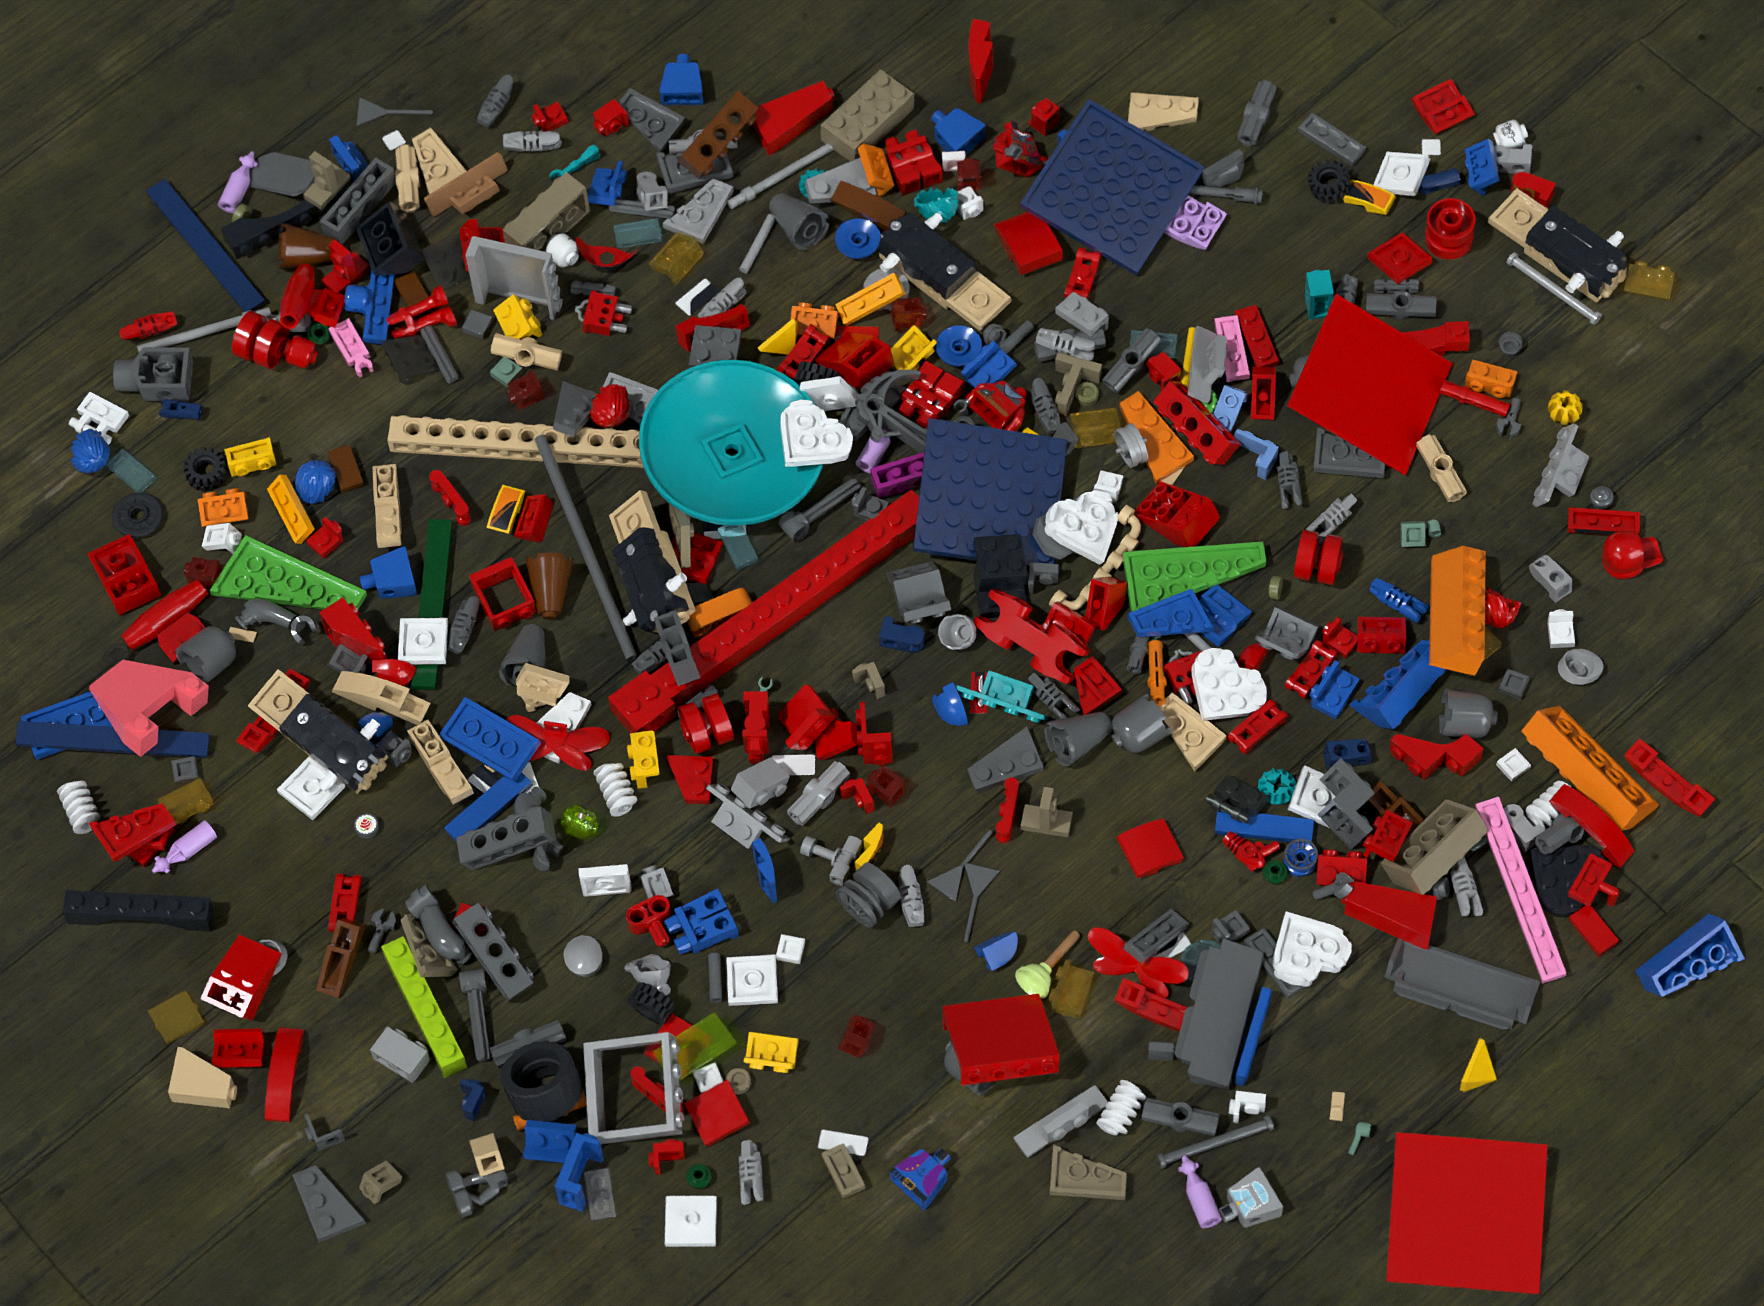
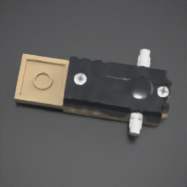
M1518 188L1489 217L1488 223L1523 246L1525 254L1569 283L1566 285V289L1570 293L1577 289L1597 303L1602 297L1608 298L1617 287V284L1622 283L1627 276L1625 273L1628 258L1625 253L1617 248L1624 238V235L1619 231H1616L1609 239L1604 240L1584 225L1578 224L1574 218H1569L1565 212L1559 211V208L1555 205L1548 210Z
M911 212L906 216H899L897 219L891 220L889 231L881 233V240L879 242V255L884 260L880 265V269L886 273L892 267L902 272L909 281L946 310L950 307L979 331L1011 302V297L977 271V265L974 261L969 260L965 254L960 253L956 247H952L947 240L934 231V228L942 221L940 214L935 213L925 222H922Z
M639 490L609 515L619 542L612 549V553L616 557L615 561L620 568L619 573L623 577L622 581L632 606V611L623 618L624 624L631 626V624L637 621L643 631L659 634L654 621L655 617L676 610L681 623H685L696 610L685 583L687 577L681 572L668 533L660 530L647 492Z
M279 669L248 705L250 709L328 770L317 785L325 792L338 778L358 794L362 789L367 790L371 785V780H375L376 774L379 771H383L386 767L385 760L388 756L369 741L380 726L378 722L372 719L370 723H367L361 729V732H358Z

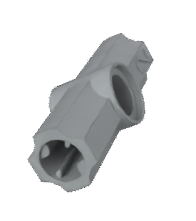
M834 761L818 779L814 778L806 785L803 795L787 810V814L796 824L803 826L820 808L824 809L831 803L835 792L850 778V772L842 763Z

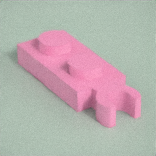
M349 319L338 323L336 328H328L348 366L355 365L356 374L359 377H362L361 368L367 367L370 372H373L372 363L368 360L370 358L369 352Z

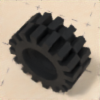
M1327 159L1325 164H1322L1320 161L1318 162V167L1314 165L1312 171L1308 173L1309 177L1307 178L1311 193L1315 199L1318 198L1321 202L1324 199L1326 203H1330V199H1333L1334 202L1338 201L1337 197L1339 196L1342 199L1344 197L1343 192L1347 194L1349 192L1348 188H1351L1347 167L1343 166L1341 161L1338 164L1335 159H1332V163ZM1327 178H1337L1331 184H1321Z
M800 361L795 380L801 383L839 377L840 373L825 366Z
M205 446L201 447L202 451L199 452L196 448L194 449V455L192 453L187 455L188 459L185 458V465H183L189 485L191 487L194 486V489L197 491L201 488L202 492H206V488H209V491H213V486H216L218 489L220 482L224 483V476L227 477L228 474L223 455H220L217 449L214 452L212 447H209L208 451H206ZM203 464H212L214 466V470L209 474L200 475L197 473V468Z
M638 982L627 998V1002L630 1003L629 1005L636 1012L641 1013L642 1017H647L649 1021L653 1020L656 1024H664L675 1008L674 1003L670 1001L669 997L665 996V993L658 991V988H653L648 983L646 985L645 982Z

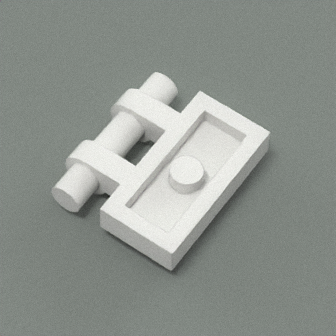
M89 392L77 408L78 414L82 415L80 420L72 417L69 425L74 427L78 433H82L87 429L101 431V436L109 445L112 437L107 435L106 432L111 430L117 433L129 417L128 411ZM93 421L99 424V426L95 429L89 423Z

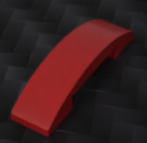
M289 669L285 675L306 691L310 680ZM258 716L253 724L249 723L237 738L236 743L254 753H258L279 731L262 717Z
M1639 738L1624 755L1628 763L1658 792L1684 810L1700 817L1714 802L1715 798L1698 784H1695V786L1691 785L1657 758L1658 752Z
M1563 784L1549 800L1565 818L1571 816L1604 848L1601 852L1618 869L1634 852L1630 842L1612 819L1577 790Z
M1125 978L1122 979L1114 1000L1116 1003L1151 1022L1180 1032L1185 1010L1188 1007L1145 991V986Z
M280 1027L278 1029L267 1083L265 1121L290 1122L293 1104L292 1092L298 1054L301 1053L303 1029Z

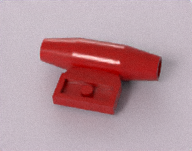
M301 264L288 280L280 305V323L284 328L293 329L299 324L304 315L308 313L315 321L325 326L336 328L345 301V295L326 288L324 290L314 289V268L309 264Z
M196 579L171 592L142 613L126 629L121 637L131 650L158 638L160 648L175 665L179 662L175 650L180 644L206 628L198 617L190 613L208 595L207 591Z

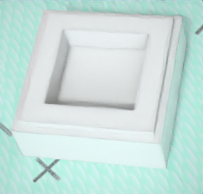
M965 151L942 152L943 171L966 170Z
M1516 748L1496 763L1498 768L1511 782L1531 768V764Z
M781 934L776 960L800 964L805 939Z
M715 1062L692 1071L701 1094L723 1082Z

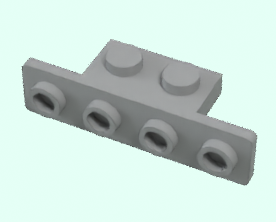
M1197 326L1194 331L1188 395L1208 403L1210 401L1212 383L1218 377H1222L1226 369L1224 360L1228 351L1226 348L1227 337L1220 334L1217 335L1200 326Z
M1575 423L1563 427L1557 434L1558 440L1550 452V461L1542 472L1543 478L1540 485L1534 492L1535 498L1532 505L1535 507L1543 505L1550 500L1554 487L1568 497L1573 496L1576 492L1589 456L1572 445L1578 429V425Z
M721 783L708 784L706 789L723 801L711 822L747 849H752V842L757 840L763 831L779 843H787L790 838L785 835L786 831L777 824H770L766 821L767 817L760 811L749 809L738 797L735 798L729 793L730 789Z
M1092 1086L1016 1135L1014 1141L1024 1155L1030 1157L1050 1143L1060 1140L1075 1127L1082 1126L1089 1118L1105 1109L1108 1101L1096 1086Z

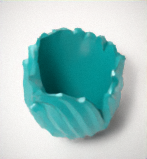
M930 188L928 192L923 189L914 199V206L919 209V213L927 220L935 213L940 214L942 221L939 224L947 222L955 215L959 203L958 192L953 190V188H947L944 194L937 188L934 191L933 188Z

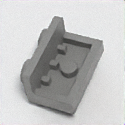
M1075 292L1071 293L1055 308L1058 316L1090 337L1100 328L1103 331L1108 329V314L1105 310L1096 307L1085 297L1079 296Z

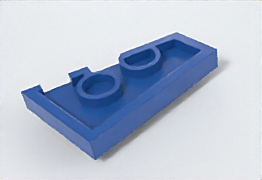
M1193 589L1130 612L1127 617L1137 637L1212 632L1213 629Z

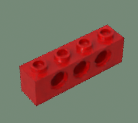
M1169 381L1153 401L1159 407V413L1169 418L1174 423L1173 427L1189 438V444L1199 449L1204 454L1203 458L1208 463L1224 465L1241 445L1198 399L1188 395V389L1181 382ZM1180 404L1182 405V412H1181V413H1179V406H1180ZM1195 420H1197V428H1196V429L1194 428V421H1195ZM1210 436H1212V438H1213V441H1212V444H1211V445L1209 444V437H1210Z

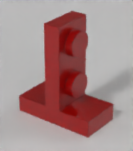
M335 239L329 244L330 258L333 261L334 267L321 281L322 285L328 290L343 294L346 292L348 285H354L371 268L370 264L357 253L353 252L351 254L349 250Z

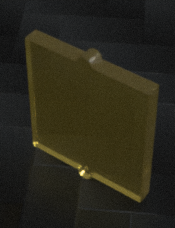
M186 990L148 1011L155 1023V1030L160 1032L166 1044L205 1024L197 1010V1004H193Z

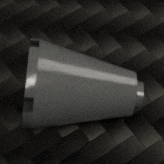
M785 193L777 194L771 199L770 211L792 245L797 249L807 250V246L811 244L815 246L825 236L829 224L826 223L828 215L824 211Z
M535 624L522 627L500 665V678L508 686L510 683L516 685V679L525 663L546 669L544 631Z
M1097 712L1050 721L1047 723L1049 726L1044 730L1045 740L1050 752L1055 751L1058 755V758H1055L1056 761L1062 766L1068 767L1112 733V719L1104 712Z

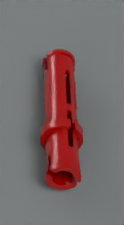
M1444 380L1440 394L1459 400L1461 404L1465 402L1506 417L1511 403L1471 390L1469 386L1465 385L1463 387Z

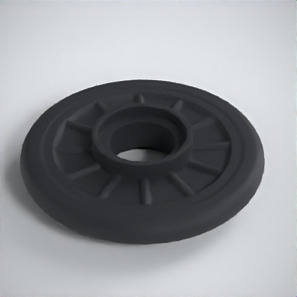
M141 492L129 494L116 504L112 514L113 524L124 536L128 534L132 538L148 536L157 530L162 522V505L150 494ZM134 512H144V516L141 519L135 520L132 518Z

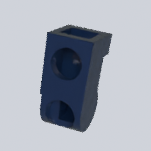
M884 616L879 635L881 647L906 652H919L923 649L925 642L924 632L919 626L905 627L894 624V618Z
M1365 739L1327 741L1323 750L1327 771L1340 758L1351 766H1362L1372 761L1369 744Z

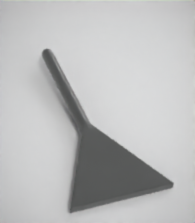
M359 97L357 126L388 114H433V110L384 109Z
M992 830L986 832L960 866L927 881V883L956 902L962 870L965 868L964 863H969L992 834Z
M964 863L973 893L964 942L967 943L970 937L978 896L1000 871Z

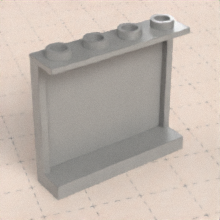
M472 236L466 252V260L475 303L484 305L488 293L505 297L515 294L528 299L529 302L548 306L550 319L554 320L556 312L561 310L562 299L559 296L560 287L557 285L558 275L555 274L556 263H553L552 253Z

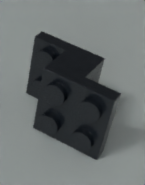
M1021 534L974 537L973 544L977 563L973 578L980 616H1000L999 605L988 596L991 589L1001 590L1007 594L1017 596L1026 602L1024 588L1028 573Z

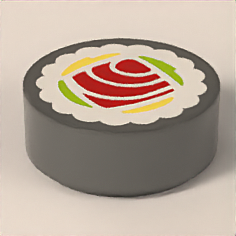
M365 813L356 818L354 828L359 837L369 839L377 834L379 824L374 815Z

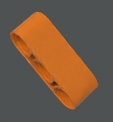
M746 588L735 589L695 606L696 611L690 615L687 623L694 637L705 636L750 605L752 600Z

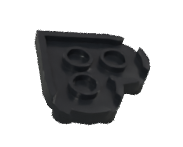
M1585 845L1563 846L1547 855L1540 852L1539 849H1531L1530 857L1536 894L1542 908L1544 907L1548 912L1553 913V916L1562 918L1569 917L1582 908L1583 903L1568 897V892L1590 853L1605 860L1598 847Z

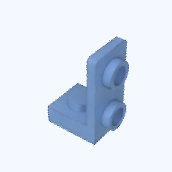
M1224 385L1213 416L1231 433L1243 402H1248L1251 394L1233 386Z
M1237 429L1234 437L1241 443L1240 446L1259 454L1255 464L1258 467L1257 477L1266 480L1278 459L1279 447L1269 440L1255 437L1249 431Z

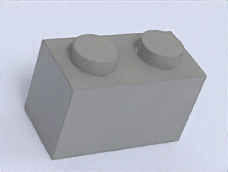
M770 757L738 773L731 790L750 809L758 804L763 805L774 796H781L787 789L786 784L790 775Z
M387 1027L370 1049L372 1057L380 1064L414 1083L430 1061L428 1049L418 1041L413 1043L407 1039V1035L401 1030L395 1029L394 1031Z

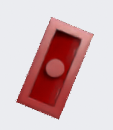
M545 494L527 496L514 537L542 542L554 506L553 501Z

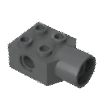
M143 347L135 359H116L113 370L115 390L139 391L143 401H161L163 399L189 401L193 359L190 349Z

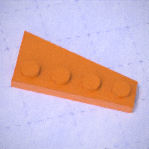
M1139 391L1120 402V409L1127 424L1133 423L1142 438L1145 437L1147 439L1144 442L1148 452L1146 464L1153 474L1156 485L1164 478L1194 461L1193 454Z

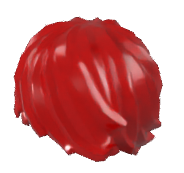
M617 384L607 385L600 388V394H595L596 398L592 400L593 409H590L591 418L597 425L604 428H612L613 426H619L628 418L631 404L628 399L626 386L622 387V385L618 386Z
M1491 588L1485 589V624L1495 628L1508 626L1518 614L1521 602L1517 600L1514 602L1513 599L1509 600L1496 591L1494 592Z

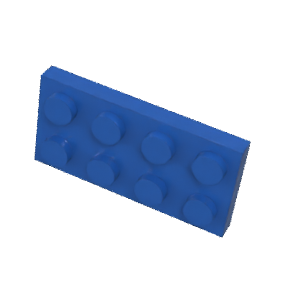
M91 691L21 716L22 721L113 727ZM31 747L36 760L66 750Z
M466 697L439 734L443 741L513 782L517 780L541 744L537 738Z

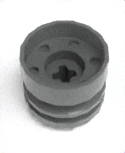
M866 862L853 874L854 881L847 880L844 883V887L842 886L836 891V897L843 908L856 921L865 927L871 928L877 923V919L879 920L883 917L882 909L890 910L901 899V894L892 880L883 871L873 864Z

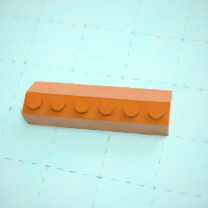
M1460 546L1435 554L1431 558L1429 665L1475 676L1484 660L1486 551Z
M1561 706L1538 710L1521 732L1526 736L1527 741L1537 747L1543 753V757L1548 762L1553 763L1559 769L1560 774L1576 786L1578 792L1595 802L1621 831L1633 828L1659 806Z

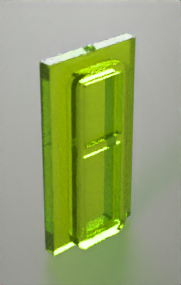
M715 1012L676 1036L677 1044L680 1047V1052L677 1053V1062L681 1066V1078H679V1081L737 1044ZM661 1046L653 1051V1054L663 1068Z

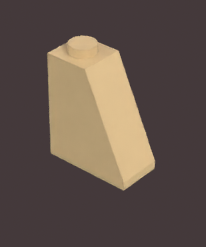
M182 1047L177 1048L168 1091L172 1102L230 1108L231 1101L235 1100L237 1095V1086L234 1085L231 1076Z

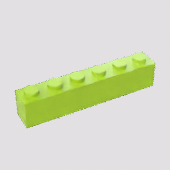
M404 936L381 946L385 960L444 1078L466 1069L465 1058L425 978L420 977L413 954Z

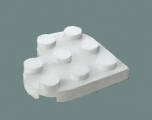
M798 400L791 402L790 406L781 413L780 421L785 467L831 464L846 460L852 449L853 436L851 430L838 423L837 419L827 418L824 410L813 405L812 401Z
M1097 490L1085 492L1076 501L1066 499L1052 505L1046 513L1045 532L1059 544L1100 565L1104 562L1118 521V512L1115 513L1114 506L1111 504L1113 500L1104 492Z
M1210 648L1204 650L1196 657L1192 665V679L1202 721L1247 716L1253 714L1265 704L1267 692L1261 674L1254 669L1239 668L1230 650Z
M1285 912L1273 955L1274 975L1291 985L1310 986L1320 971L1337 973L1346 965L1351 955V942H1348L1347 937L1343 935L1344 931L1334 925Z

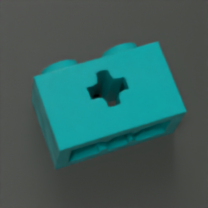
M1314 270L1307 272L1304 297L1309 320L1325 318L1334 295L1330 271Z

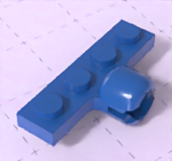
M371 271L369 285L359 286L350 284L346 288L344 309L365 315L363 342L382 345L386 343L388 328L386 318L389 317L394 274L376 276Z

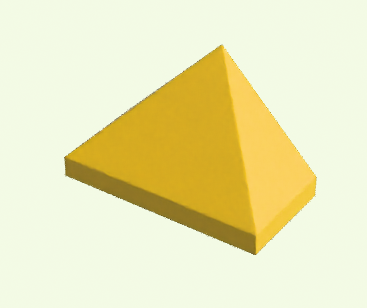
M795 319L790 320L761 344L758 349L761 352L788 355L797 342L798 322Z
M1479 1038L1461 1081L1460 1090L1463 1092L1497 1080L1483 1039Z

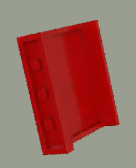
M1039 993L943 1006L942 1025L944 1031L948 1030L959 1064L961 1086L1059 1072V1052Z

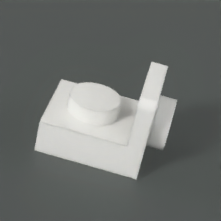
M970 186L958 192L959 203L957 211L963 220L976 217L983 211L982 197H977Z
M1100 471L1094 490L1104 492L1113 500L1111 503L1116 504L1123 482V475Z
M230 523L206 526L202 547L207 551L226 548L234 554L241 543L242 533Z
M1559 609L1549 613L1547 624L1550 648L1574 647L1573 611Z
M1236 1091V1098L1230 1099L1229 1114H1234L1233 1123H1238L1239 1110H1244L1249 1114L1264 1113L1266 1094Z

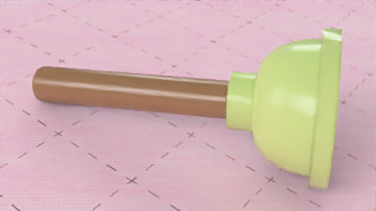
M1072 931L1045 962H1041L1039 965L1029 964L1025 967H1020L1015 973L1020 987L1029 995L1039 993L1040 998L1044 999L1049 994L1051 969L1080 938V934L1077 931Z

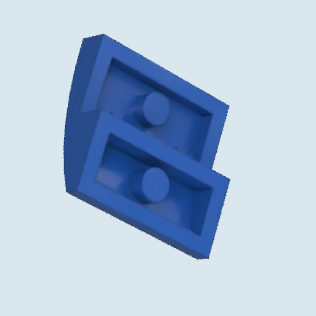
M1219 585L1213 586L1201 595L1199 601L1213 629L1212 632L1200 633L1217 647H1220L1242 626L1252 611Z
M758 838L752 842L754 862L758 869L760 887L774 904L777 902L774 867L765 844L761 838Z

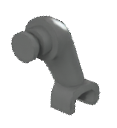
M256 598L248 600L244 603L246 608L241 612L242 615L235 617L244 630L248 629L247 625H253L257 621L260 624L262 622H271L289 629L294 639L301 646L306 643L300 636L303 628L310 626L313 632L321 633V627L314 619L304 615L297 616L266 599Z
M535 786L531 792L521 793L515 800L514 813L521 814L528 811L531 807L540 806L541 802L547 799L545 792ZM554 840L535 847L532 860L534 866L540 871L548 870L550 862L545 852H550L558 857L563 846Z
M426 884L421 888L415 889L411 893V897L405 901V904L412 915L421 920L424 932L433 949L445 959H454L459 964L467 962L471 956V950L465 947L464 939L448 924L440 909L439 900L431 893Z

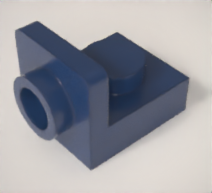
M461 1079V1090L467 1093L462 1101L461 1108H463L466 1119L475 1121L486 1098V1092L480 1082L474 1079H469V1081Z

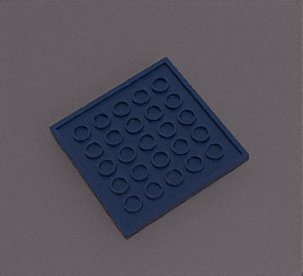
M1088 99L1021 201L1019 207L1137 276L1166 231V228L1202 175V170L1205 167Z
M929 418L913 551L976 561L973 544L974 537L1021 534L1027 569H1030V563L1054 564V557L1044 555L1032 534L1036 519L1046 514L1052 505L1061 500L1067 440Z

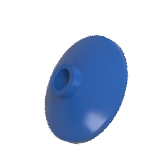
M851 219L844 222L838 228L835 235V243L838 250L843 255L854 259H861L872 255L878 249L881 240L880 232L876 225L865 219Z
M961 325L945 329L938 336L936 351L940 359L946 364L956 367L965 366L967 362L974 360L982 349V341L978 333L967 326ZM958 348L963 349L962 351H955Z

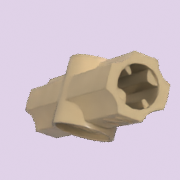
M401 145L396 149L397 170H395L397 190L399 189V205L401 210L415 212L416 209L420 208L418 191L420 177L416 164L415 147Z
M496 333L491 346V354L514 359L516 363L526 367L534 364L558 371L562 358V350L539 345L535 339L529 337L520 340Z
M1429 434L1422 437L1416 446L1430 469L1432 480L1437 482L1448 502L1460 500L1466 495V489L1452 466V459L1445 454L1435 435ZM1437 467H1444L1445 470H1439Z

